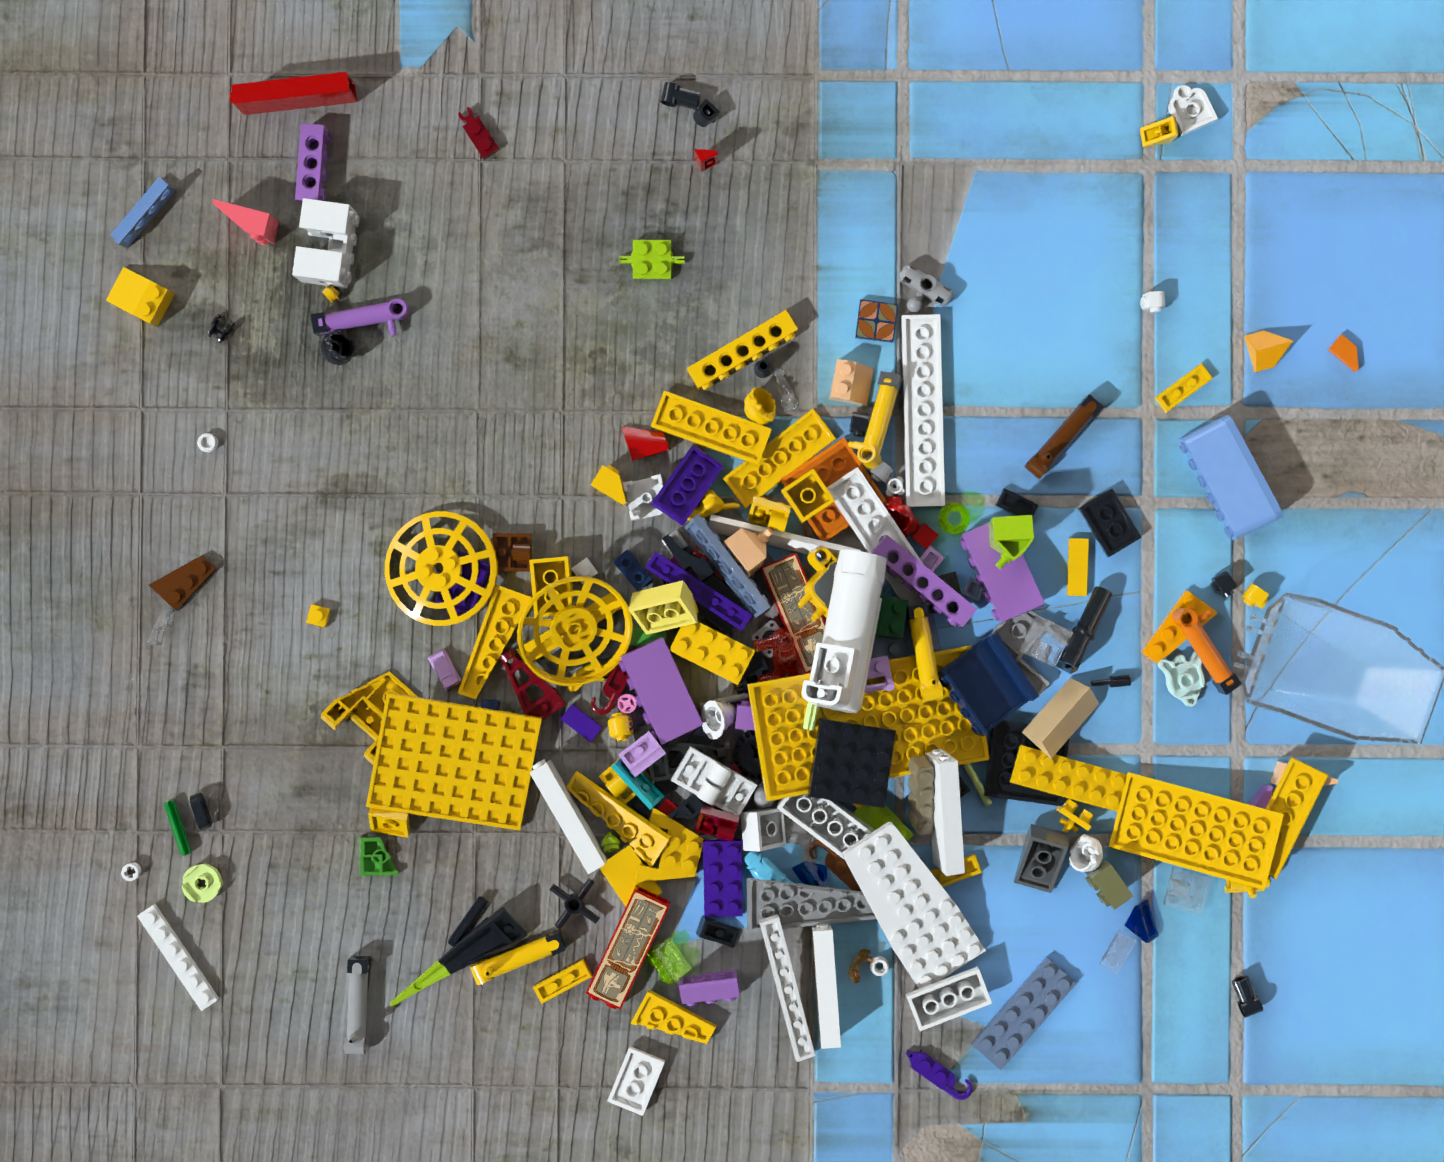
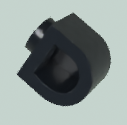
M705 99L693 113V119L697 125L706 127L715 119L720 111Z
M853 411L849 432H853L854 436L864 437L870 418H868L869 414Z
M1226 570L1211 578L1212 583L1210 585L1213 591L1222 595L1223 598L1233 594V589L1238 587Z

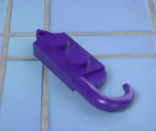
M922 1050L920 1052L906 1051L911 1063L910 1067L941 1090H944L958 1100L967 1099L971 1095L973 1089L968 1079H965L968 1086L967 1091L960 1093L953 1088L955 1075Z

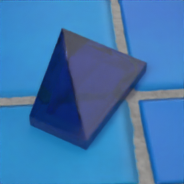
M805 860L792 867V870L803 884L828 887L827 867L825 865Z
M1145 899L1135 905L1124 926L1145 943H1149L1159 935L1149 901Z

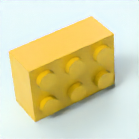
M568 556L529 560L532 596L557 580L572 577L571 562ZM572 582L558 585L553 589L558 595L567 591H573ZM547 592L540 596L533 604L534 618L537 617V614L546 602L550 600ZM574 596L561 599L565 607L574 605ZM554 604L547 609L543 617L554 616L558 612Z

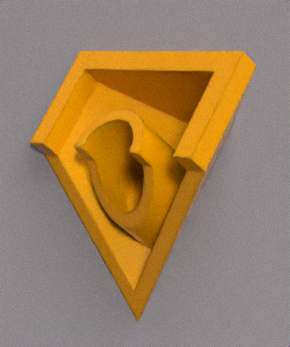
M1264 330L1244 336L1254 372L1275 367L1294 340Z

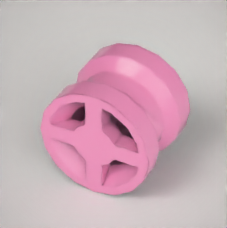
M629 693L622 695L618 699L619 710L623 713L633 712L637 707L635 696Z

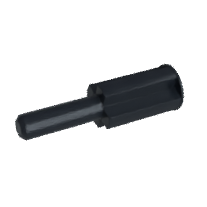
M1129 674L1109 676V679L1094 680L1090 684L1091 686L1110 685V687L1130 686L1131 678Z

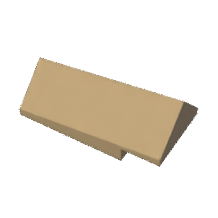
M1069 678L1022 733L1051 759L1099 703L1090 687Z

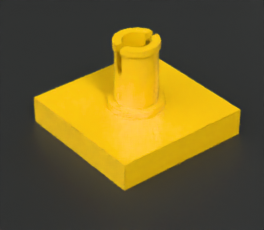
M376 808L369 809L368 818L371 832L409 838L411 830L407 813Z

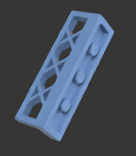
M158 177L110 236L127 249L176 190Z

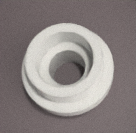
M877 956L871 960L870 969L873 974L883 976L889 970V963L886 958ZM882 963L883 967L878 969L876 968V964Z

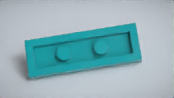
M621 758L611 766L649 809H652L664 797L643 772L635 777Z

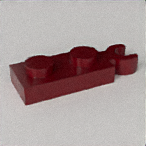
M467 107L469 115L463 117L459 112L458 116L462 122L467 123L462 127L483 160H485L500 149L479 116L473 119L474 114L471 108Z

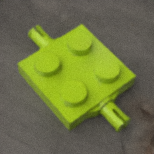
M633 240L631 256H619V259H627L619 260L620 264H631L633 279H671L673 264H685V256H673L671 240Z

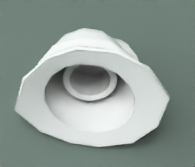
M709 700L704 705L701 721L703 723V730L709 739H718L734 722L736 707L727 701L717 702Z

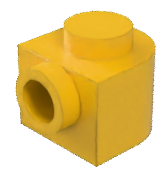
M1252 583L1242 595L1244 598L1243 602L1251 608L1254 606L1259 607L1260 609L1264 608L1267 604L1268 599L1266 598L1269 596L1267 592Z

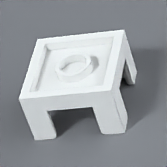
M661 474L638 481L623 482L631 521L664 514L651 505L663 487Z

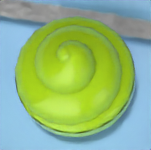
M608 832L601 841V848H604L605 853L619 850L620 840L613 836L611 832Z

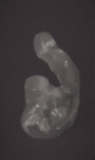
M777 368L774 371V375L777 377L776 381L781 394V407L787 412L795 410L799 407V402L794 396L792 388L788 385L786 378H784V370Z

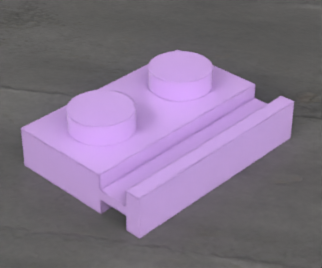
M648 731L618 755L636 777L666 753Z

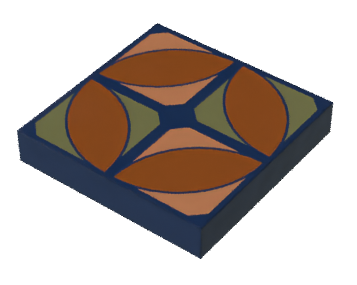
M860 299L855 338L893 343L898 304Z

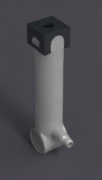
M351 956L347 960L349 986L347 1035L344 1042L345 1054L365 1055L367 1051V994L371 956Z

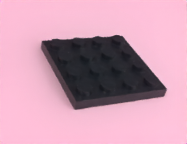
M819 718L807 796L884 808L896 730Z
M1003 720L992 728L984 796L1061 806L1062 796L1010 782L1020 745L1041 750L1022 733L1029 724ZM1070 738L1055 755L1067 758Z

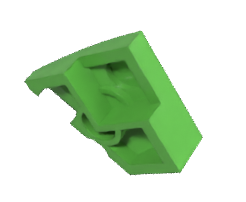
M359 837L360 876L398 875V871L380 837Z

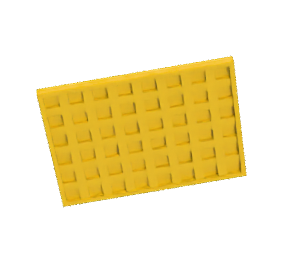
M387 692L366 807L520 831L542 718Z

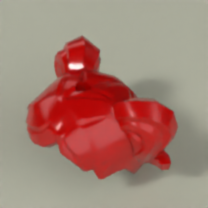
M891 496L886 503H883L905 538H908V534H913L919 529L918 520L914 518L910 508L903 504L900 497Z

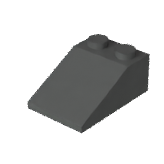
M1031 824L1025 838L1014 883L1051 893L1069 847L1068 834Z

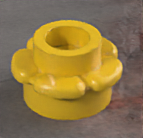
M332 285L330 287L325 286L326 288L322 293L332 303L339 300L337 296L340 293Z

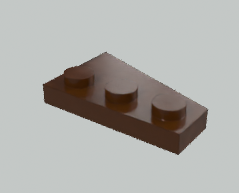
M200 556L152 582L149 586L172 608L179 611L217 568L204 556Z

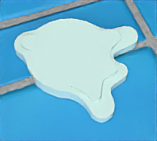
M1195 651L1188 661H1186L1184 655H1177L1173 661L1162 659L1158 662L1159 669L1165 674L1168 691L1189 707L1196 705L1200 695L1199 692L1205 684L1204 674L1201 669L1202 661Z

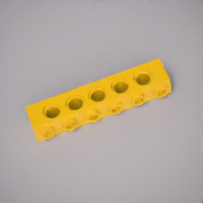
M784 310L689 366L687 371L698 390L703 388L705 391L714 385L712 382L717 379L722 381L729 377V372L736 369V371H739L747 366L746 362L749 360L756 361L763 356L762 353L766 350L770 352L779 347L778 343L783 340L786 342L796 337L795 333H797L798 329L787 310ZM778 328L782 334L779 337H774L771 334V330ZM756 338H763L765 344L758 347L754 341ZM741 347H745L749 353L746 356H740L738 350ZM724 357H729L732 360V364L724 366L721 360ZM713 367L716 372L714 375L708 376L705 374V369Z

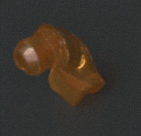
M860 950L855 959H853L848 970V975L853 983H858L861 980L859 976L861 965L865 962H873V957H868L871 953L870 950Z

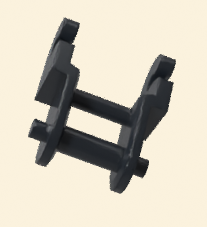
M217 314L211 323L213 326L208 331V337L214 336L219 339V343L225 341L227 333L230 334L232 332V326L234 327L235 323L231 322L226 330L222 329L217 325L219 322L218 318H221V315ZM216 329L223 332L221 336L215 333Z

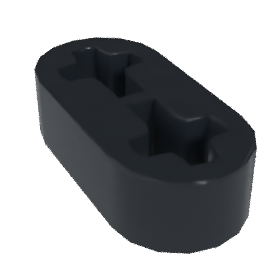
M203 794L191 795L190 804L198 828L200 830L210 828L212 821Z

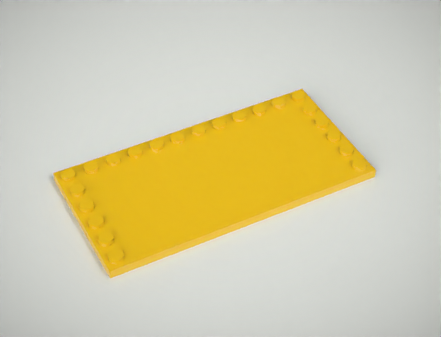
M971 646L935 651L937 671L967 651ZM915 655L889 659L894 690L865 693L862 707L857 713L819 707L815 728L812 731L803 728L808 701L802 696L804 680L810 681L811 673L747 684L766 801L808 794L819 718L896 730L889 778L910 775L911 773L908 768L910 758L921 755L926 757V753H930L934 749H943L958 761V765L989 760L986 736L976 735L972 731L971 723L960 713L961 708L952 701L949 696L950 692L943 685V699L923 702L920 694V680ZM884 676L867 679L866 685L885 682Z

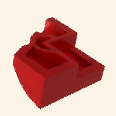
M622 427L633 462L669 451L663 432Z

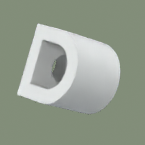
M1164 291L1143 294L1140 300L1141 309L1150 310V313L1161 312L1162 308H1165Z

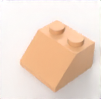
M837 359L829 399L867 406L874 368L853 361Z

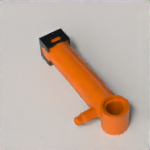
M1176 609L1172 615L1173 622L1180 627L1213 678L1212 683L1218 692L1228 695L1242 685L1237 675L1231 672L1200 624L1212 612L1208 609L1197 615L1191 609ZM1187 614V620L1183 622V615Z

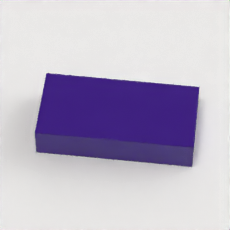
M571 704L560 719L590 743L602 728L600 724L574 704Z

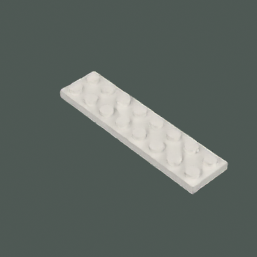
M858 467L827 487L835 500L834 503L868 553H871L885 535H888L922 563ZM893 552L888 554V561L892 564L897 561L896 554ZM909 565L903 567V573L906 576L912 573V568ZM886 567L885 578L900 599L908 600V606L925 603L917 597L918 592L913 588L911 591L902 584L903 580L898 576L894 578L887 572L889 568ZM920 577L918 579V586L924 588L927 585V580L924 577ZM938 589L933 592L935 600L942 597V593Z

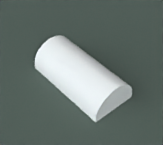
M978 966L905 994L920 1031L992 1004Z

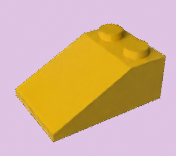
M123 267L106 301L158 327L175 293Z

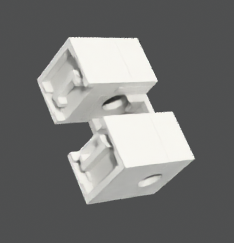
M303 198L299 228L306 229L309 236L329 238L328 251L296 246L292 275L302 283L324 286L332 285L333 287L346 289L348 284L351 283L350 265L354 263V253L352 251L353 246L357 242L355 229L359 226L360 218L358 213L349 204Z

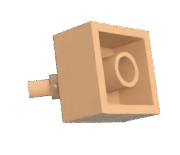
M741 528L726 539L722 545L731 551L732 558L744 568L745 574L749 578L760 569L765 561L766 543L774 532L771 528H767L763 533L755 534Z

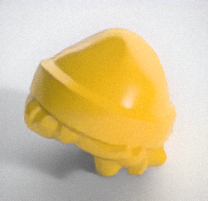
M754 387L745 397L744 412L749 420L765 425L772 422L776 416V401L772 399V394L768 393L765 389Z

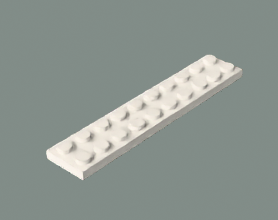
M940 314L902 315L906 505L908 507L945 506Z

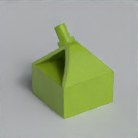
M1032 515L992 517L988 523L990 547L1001 554V558L995 566L1001 570L1006 563L1019 558L1033 541Z

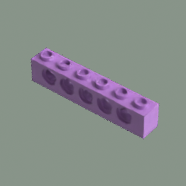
M885 535L871 551L872 554L886 558V567L889 568L887 572L894 578L897 576L903 580L902 584L910 591L913 588L918 592L917 597L923 602L929 601L933 605L932 609L939 615L942 613L948 617L947 621L952 626L957 627L958 625L963 627L977 610L976 607L888 535ZM891 552L897 556V561L893 564L887 558ZM905 565H909L912 568V573L909 576L903 573ZM920 577H924L927 580V585L924 588L918 586V579ZM936 589L942 593V597L939 600L933 598V592ZM950 602H954L957 606L956 611L953 613L948 610Z

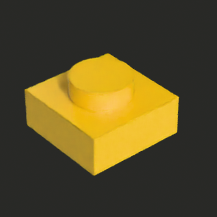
M311 604L306 623L326 628L331 609Z

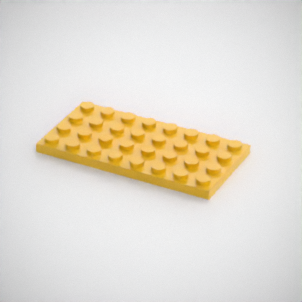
M1128 772L1109 847L1265 890L1284 814Z

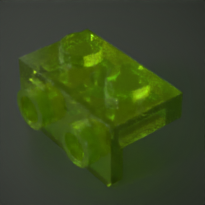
M671 937L666 938L647 953L649 962L657 968L659 977L667 984L675 983L691 970V967Z

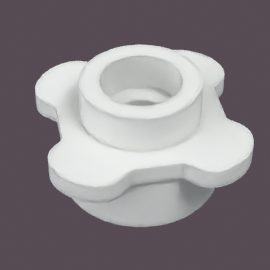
M902 477L887 478L885 481L887 496L904 494L905 490L902 484L904 480Z

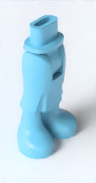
M750 851L742 859L748 865L746 868L750 870L755 879L793 883L786 877V874L782 873L761 853L758 855L755 851Z

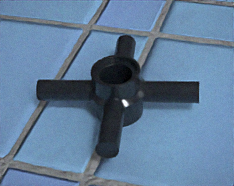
M588 878L578 893L570 895L555 884L551 886L549 890L564 900V907L566 909L555 923L558 929L563 927L572 914L581 913L596 924L600 917L585 907L584 900L585 895L595 883L592 879ZM570 900H577L580 906L578 908L571 907Z

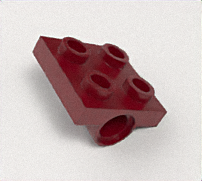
M702 806L695 831L733 842L740 816L732 812L716 810L714 807Z

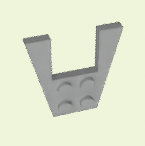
M1030 611L1002 624L999 623L991 633L997 632L1040 696L1050 683L1021 657L1045 630L1064 646L1068 645L1073 632Z

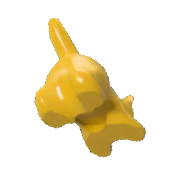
M708 490L687 520L690 522L698 514L700 517L706 518L721 510L740 508V505L737 503L725 504L716 495L714 490Z

